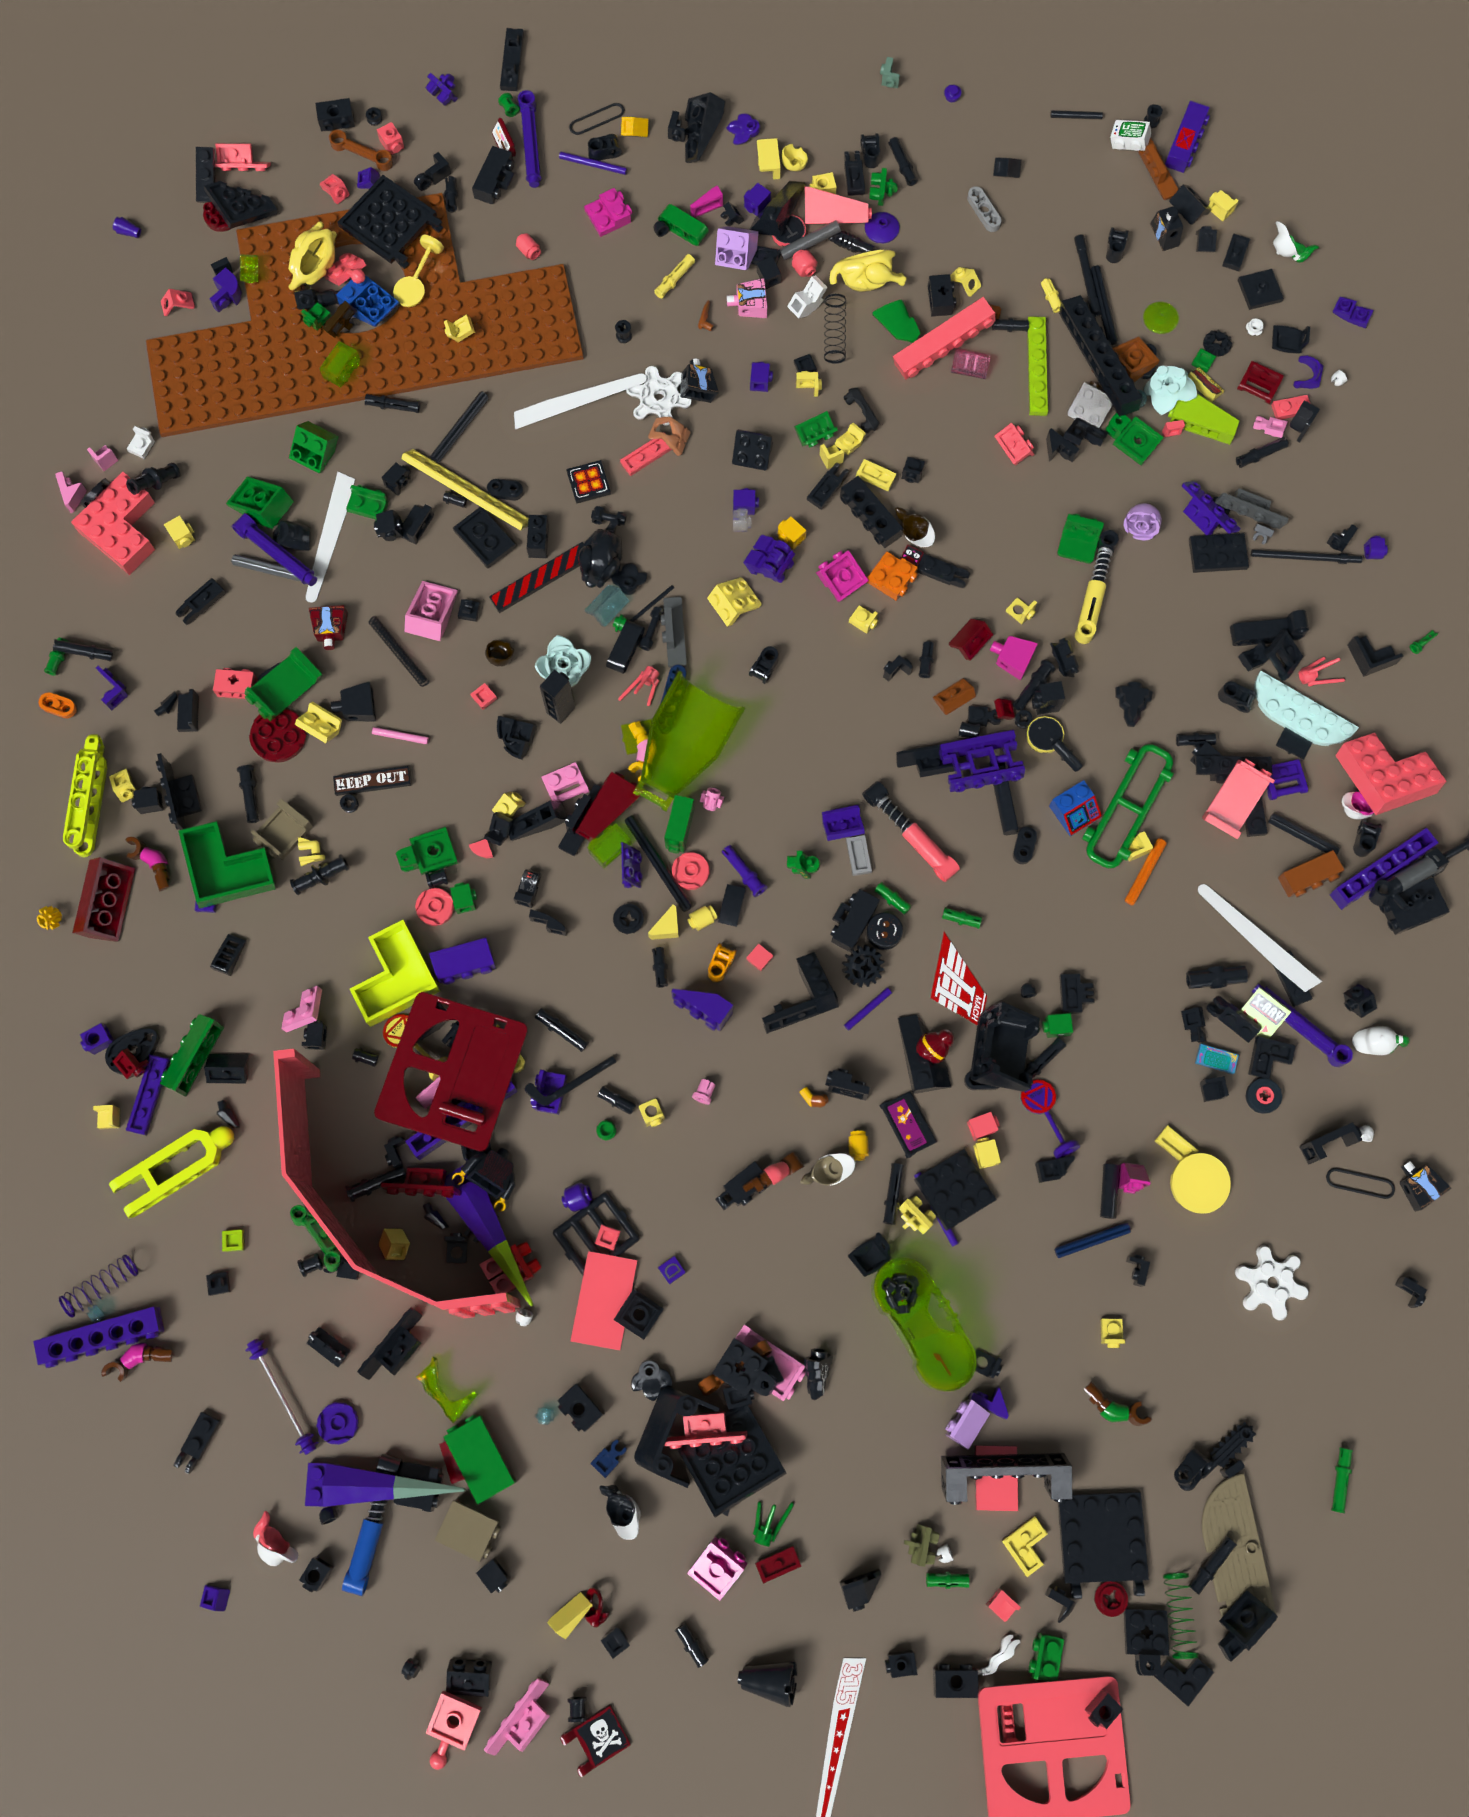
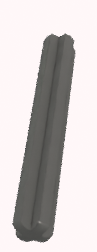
M236 554L232 556L231 562L235 566L300 581L281 565Z

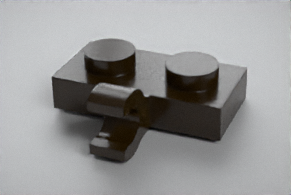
M344 301L338 306L334 315L326 321L323 329L334 338L344 327L350 331L354 325L349 320L357 312V309L347 301Z

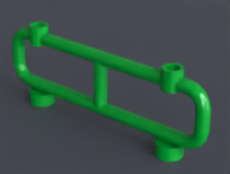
M1146 744L1139 751L1133 748L1130 749L1124 760L1130 764V767L1096 829L1089 826L1082 837V840L1088 842L1086 848L1088 857L1105 868H1115L1120 865L1123 859L1125 861L1128 860L1132 852L1129 850V847L1164 782L1169 783L1174 774L1171 771L1173 767L1171 754L1156 745ZM1147 752H1153L1163 757L1166 764L1141 808L1122 796L1144 755ZM1120 804L1135 812L1138 816L1115 859L1108 861L1095 854L1094 848L1117 805Z

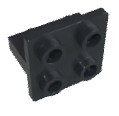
M738 429L735 436L732 464L766 471L773 445L772 436Z

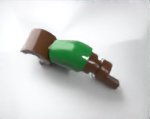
M1092 1381L1084 1389L1091 1396L1088 1400L1093 1405L1095 1403L1098 1405L1097 1409L1100 1411V1415L1107 1421L1123 1422L1129 1420L1135 1426H1143L1152 1420L1149 1416L1140 1419L1136 1415V1409L1142 1406L1141 1401L1134 1403L1128 1408L1127 1405L1117 1404L1108 1398H1104V1394Z

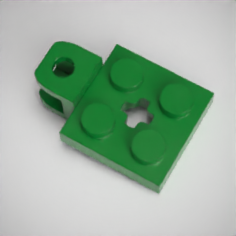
M1117 413L1112 417L1105 429L1115 439L1113 445L1141 466L1164 438L1136 416L1131 421L1126 415L1119 417ZM1134 438H1140L1141 444L1135 443Z
M446 827L410 838L411 846L396 852L403 872L419 869L421 875H424L425 873L458 864ZM431 847L439 849L436 855L428 853L431 851Z

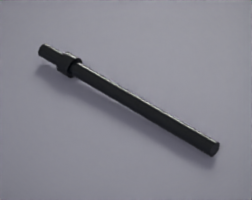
M1251 550V557L1338 562V564L1362 563V556L1348 555V553L1336 555Z

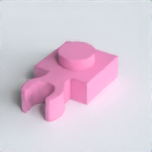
M1257 416L1253 428L1257 430L1263 429L1265 430L1264 434L1282 438L1288 421L1272 417L1266 420L1263 417Z

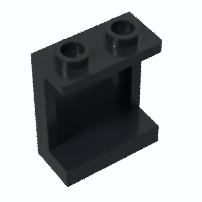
M1352 1122L1299 1148L1309 1165L1327 1157L1322 1145L1341 1137L1346 1147L1362 1141V1133L1358 1126Z

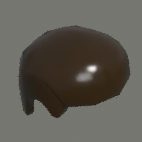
M493 640L487 645L485 656L494 666H505L511 662L514 656V649H512L509 642Z

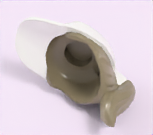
M845 1153L825 1155L816 1162L812 1173H806L802 1177L800 1183L810 1185L816 1181L826 1186L838 1184L853 1173L855 1160Z

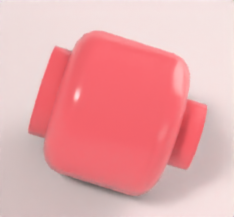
M801 249L793 255L792 266L800 277H810L816 272L818 262L809 250Z

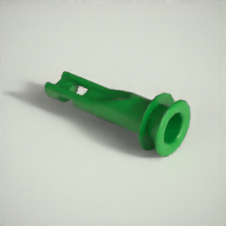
M1432 630L1418 642H1413L1410 645V650L1415 654H1419L1422 651V647L1436 637L1438 633Z

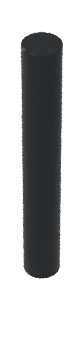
M1051 110L1050 118L1102 120L1103 112Z

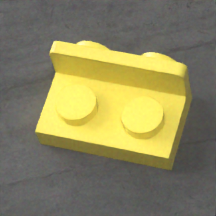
M311 702L309 703L308 711L296 719L295 725L327 743L339 734L342 719L316 703Z

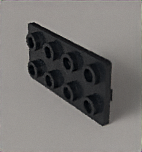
M161 753L157 754L158 761H156L158 771L162 773L160 783L162 788L166 790L167 795L164 796V799L171 813H168L171 824L175 825L177 830L187 829L184 816L202 811L193 775H188L175 779L171 764Z

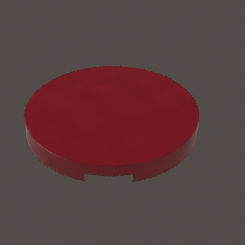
M285 709L272 721L268 718H263L260 714L255 718L250 730L249 740L258 756L266 761L279 763L288 761L301 752L306 742L307 732L295 725L296 719L299 717L295 712Z

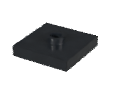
M1272 269L1238 278V283L1249 310L1280 303L1284 299Z

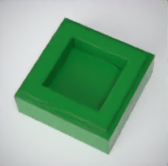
M1200 348L1191 365L1207 373L1216 356Z

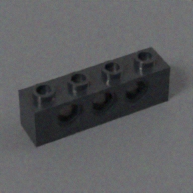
M859 476L841 487V501L851 508L852 514L862 521L863 527L874 535V539L879 545L881 544L886 548L902 537V526ZM860 498V499H862L863 501H860V502H859V501H856L855 499ZM870 511V512H873L874 514H873V515H869V514H867L866 512ZM878 525H884L885 528H879Z

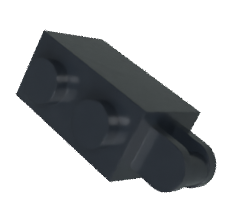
M754 1161L723 1186L725 1192L715 1200L723 1210H726L734 1203L737 1206L741 1204L746 1206L753 1200L751 1196L757 1191L753 1188L745 1192L742 1185L755 1177H761L760 1174L763 1171ZM765 1185L764 1190L760 1191L759 1194L765 1191L768 1187ZM727 1194L732 1199L729 1203L724 1198Z

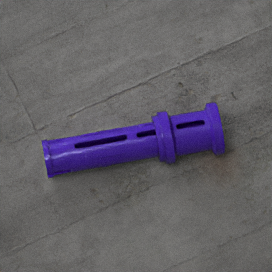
M731 845L725 847V850H722L721 853L743 878V884L750 888L754 897L761 895L768 886L760 881L756 872L749 869Z

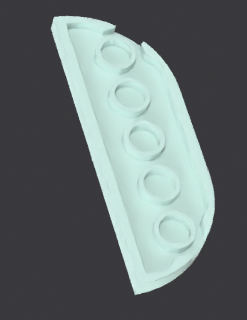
M1263 671L1259 672L1254 685L1258 706L1269 719L1282 727H1287L1313 744L1321 746L1342 743L1348 740L1359 728Z

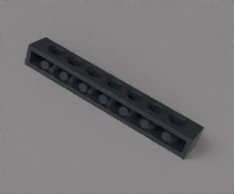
M1081 295L1061 301L1059 314L1119 417L1139 411L1142 394L1137 391L1133 379L1129 377L1126 367L1121 364L1118 354L1112 349L1110 340L1105 337L1102 327H1099L1095 315L1089 310L1087 302L1083 300Z

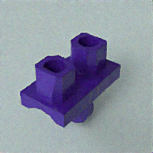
M432 73L427 76L430 81L425 88L433 96L440 89L441 93L437 96V99L444 106L451 99L454 102L458 99L449 89L450 87L452 89L455 87L453 83L454 76L451 74H441L440 79L442 81H439Z

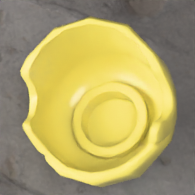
M789 144L783 148L782 164L786 169L801 171L806 167L808 156L802 147L795 149L793 144Z

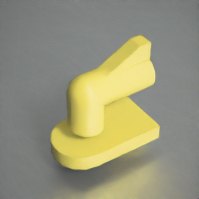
M298 837L299 850L311 849L312 856L299 857L301 867L312 862L325 860V855H316L320 854V844L317 840L310 841Z

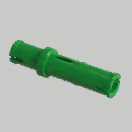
M1339 1448L1338 1466H1335L1337 1473L1331 1511L1345 1514L1349 1474H1352L1350 1467L1353 1450Z

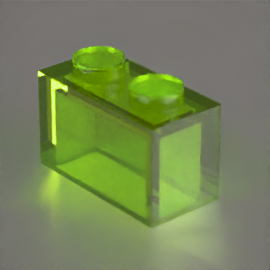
M339 341L319 368L322 377L342 387L349 380L352 371L359 366L360 357L357 350Z
M615 823L613 826H608L599 838L596 837L594 840H591L587 849L588 853L604 869L621 855V842L629 846L632 845V842L628 835Z

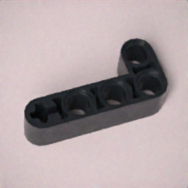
M1305 610L1293 611L1287 618L1242 622L1230 626L1233 646L1257 645L1260 642L1265 644L1272 643L1281 630H1287L1293 641L1303 638L1309 631Z

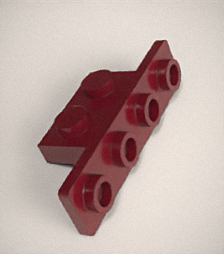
M407 1167L404 1184L381 1183L380 1186L390 1195H398L400 1192L409 1196H416L419 1193L427 1197H435V1194H439L442 1197L453 1198V1195L460 1196L461 1191L454 1186H444L447 1173L444 1169Z

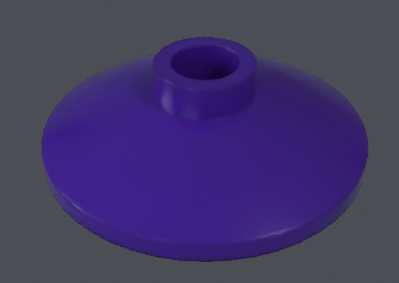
M877 212L872 214V219H868V223H865V233L870 240L876 243H889L897 237L899 223L893 215L886 212Z

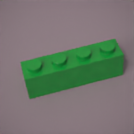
M198 1014L197 1018L195 1017L192 1020L190 1031L182 1038L180 1049L174 1053L171 1058L170 1067L161 1076V1085L185 1097L224 1029L215 1020Z

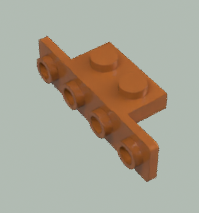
M1150 138L1145 151L1139 150L1138 153L1163 200L1172 198L1179 189Z

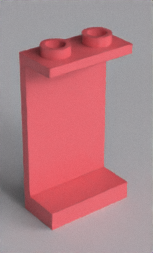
M1247 759L1244 762L1241 760L1237 761L1202 817L1205 821L1236 839L1241 835L1239 830L1269 783H1274L1275 781L1270 778L1271 773L1264 769L1258 771L1254 768L1256 764Z

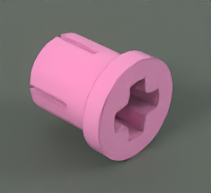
M701 1079L697 1091L693 1093L692 1098L700 1103L709 1105L712 1101L711 1096L716 1085L709 1080Z

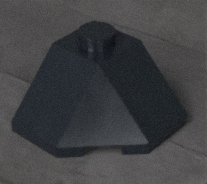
M879 1569L839 1582L848 1610L853 1609V1612L865 1608L864 1604L869 1603L882 1575Z

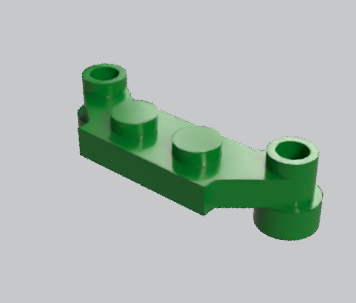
M296 1205L292 1207L290 1217L296 1226H305L325 1254L324 1265L330 1272L336 1271L340 1265V1251L313 1215L306 1211L304 1206Z

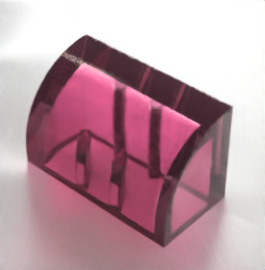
M956 348L951 373L986 379L991 355Z

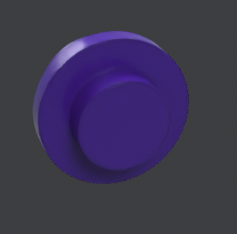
M957 85L947 86L944 91L946 100L956 102L961 97V89Z

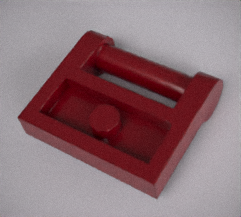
M1251 361L1237 390H1244L1270 404L1284 375ZM1250 381L1262 388L1269 390L1270 392L1268 394L1249 384H1246V382Z

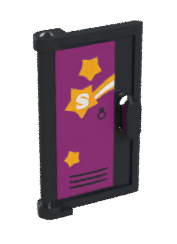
M911 1091L879 1105L901 1144L906 1158H911L917 1152L937 1143Z

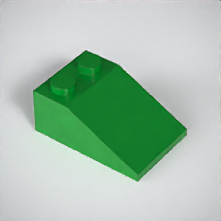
M247 476L226 504L241 514L246 513L256 523L273 529L294 501L282 487Z

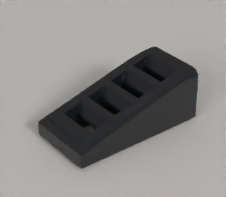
M228 934L215 955L210 968L231 976L246 940ZM230 941H233L235 943H238L239 945L235 947L233 945H230L229 943ZM227 948L235 950V952L230 953L226 950ZM224 955H227V956L231 957V959H230V960L225 959V958H223V956H224ZM221 961L227 963V966L220 965Z

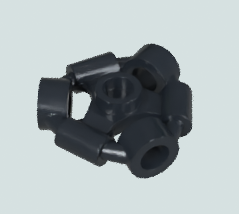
M905 1272L894 1273L891 1278H886L882 1283V1289L886 1293L885 1299L890 1308L895 1309L897 1314L910 1313V1309L915 1306L918 1297L917 1287L919 1286V1281L915 1276H908ZM906 1300L907 1305L898 1306V1301Z

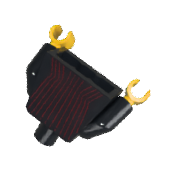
M500 1148L498 1152L490 1150L487 1154L482 1152L470 1157L461 1167L460 1173H455L452 1176V1180L456 1175L461 1176L462 1180L457 1184L460 1185L467 1174L466 1178L495 1198L498 1199L500 1197L499 1200H495L492 1203L494 1209L497 1203H501L502 1206L499 1212L505 1210V1200L509 1199L516 1186L513 1173L514 1165L507 1160L509 1152L504 1148Z

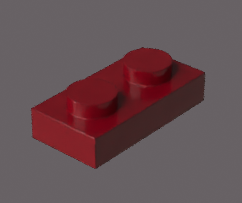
M793 1546L755 1562L763 1584L802 1567Z

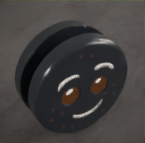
M886 912L879 913L872 917L868 923L867 939L873 947L879 950L892 949L901 940L903 926L895 915Z

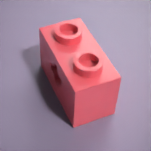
M230 668L216 669L213 691L217 697L245 699V689L248 686L251 688L255 685L258 679L252 671L242 669L241 671H234Z

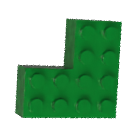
M217 821L178 831L199 909L276 890L265 848L227 857Z

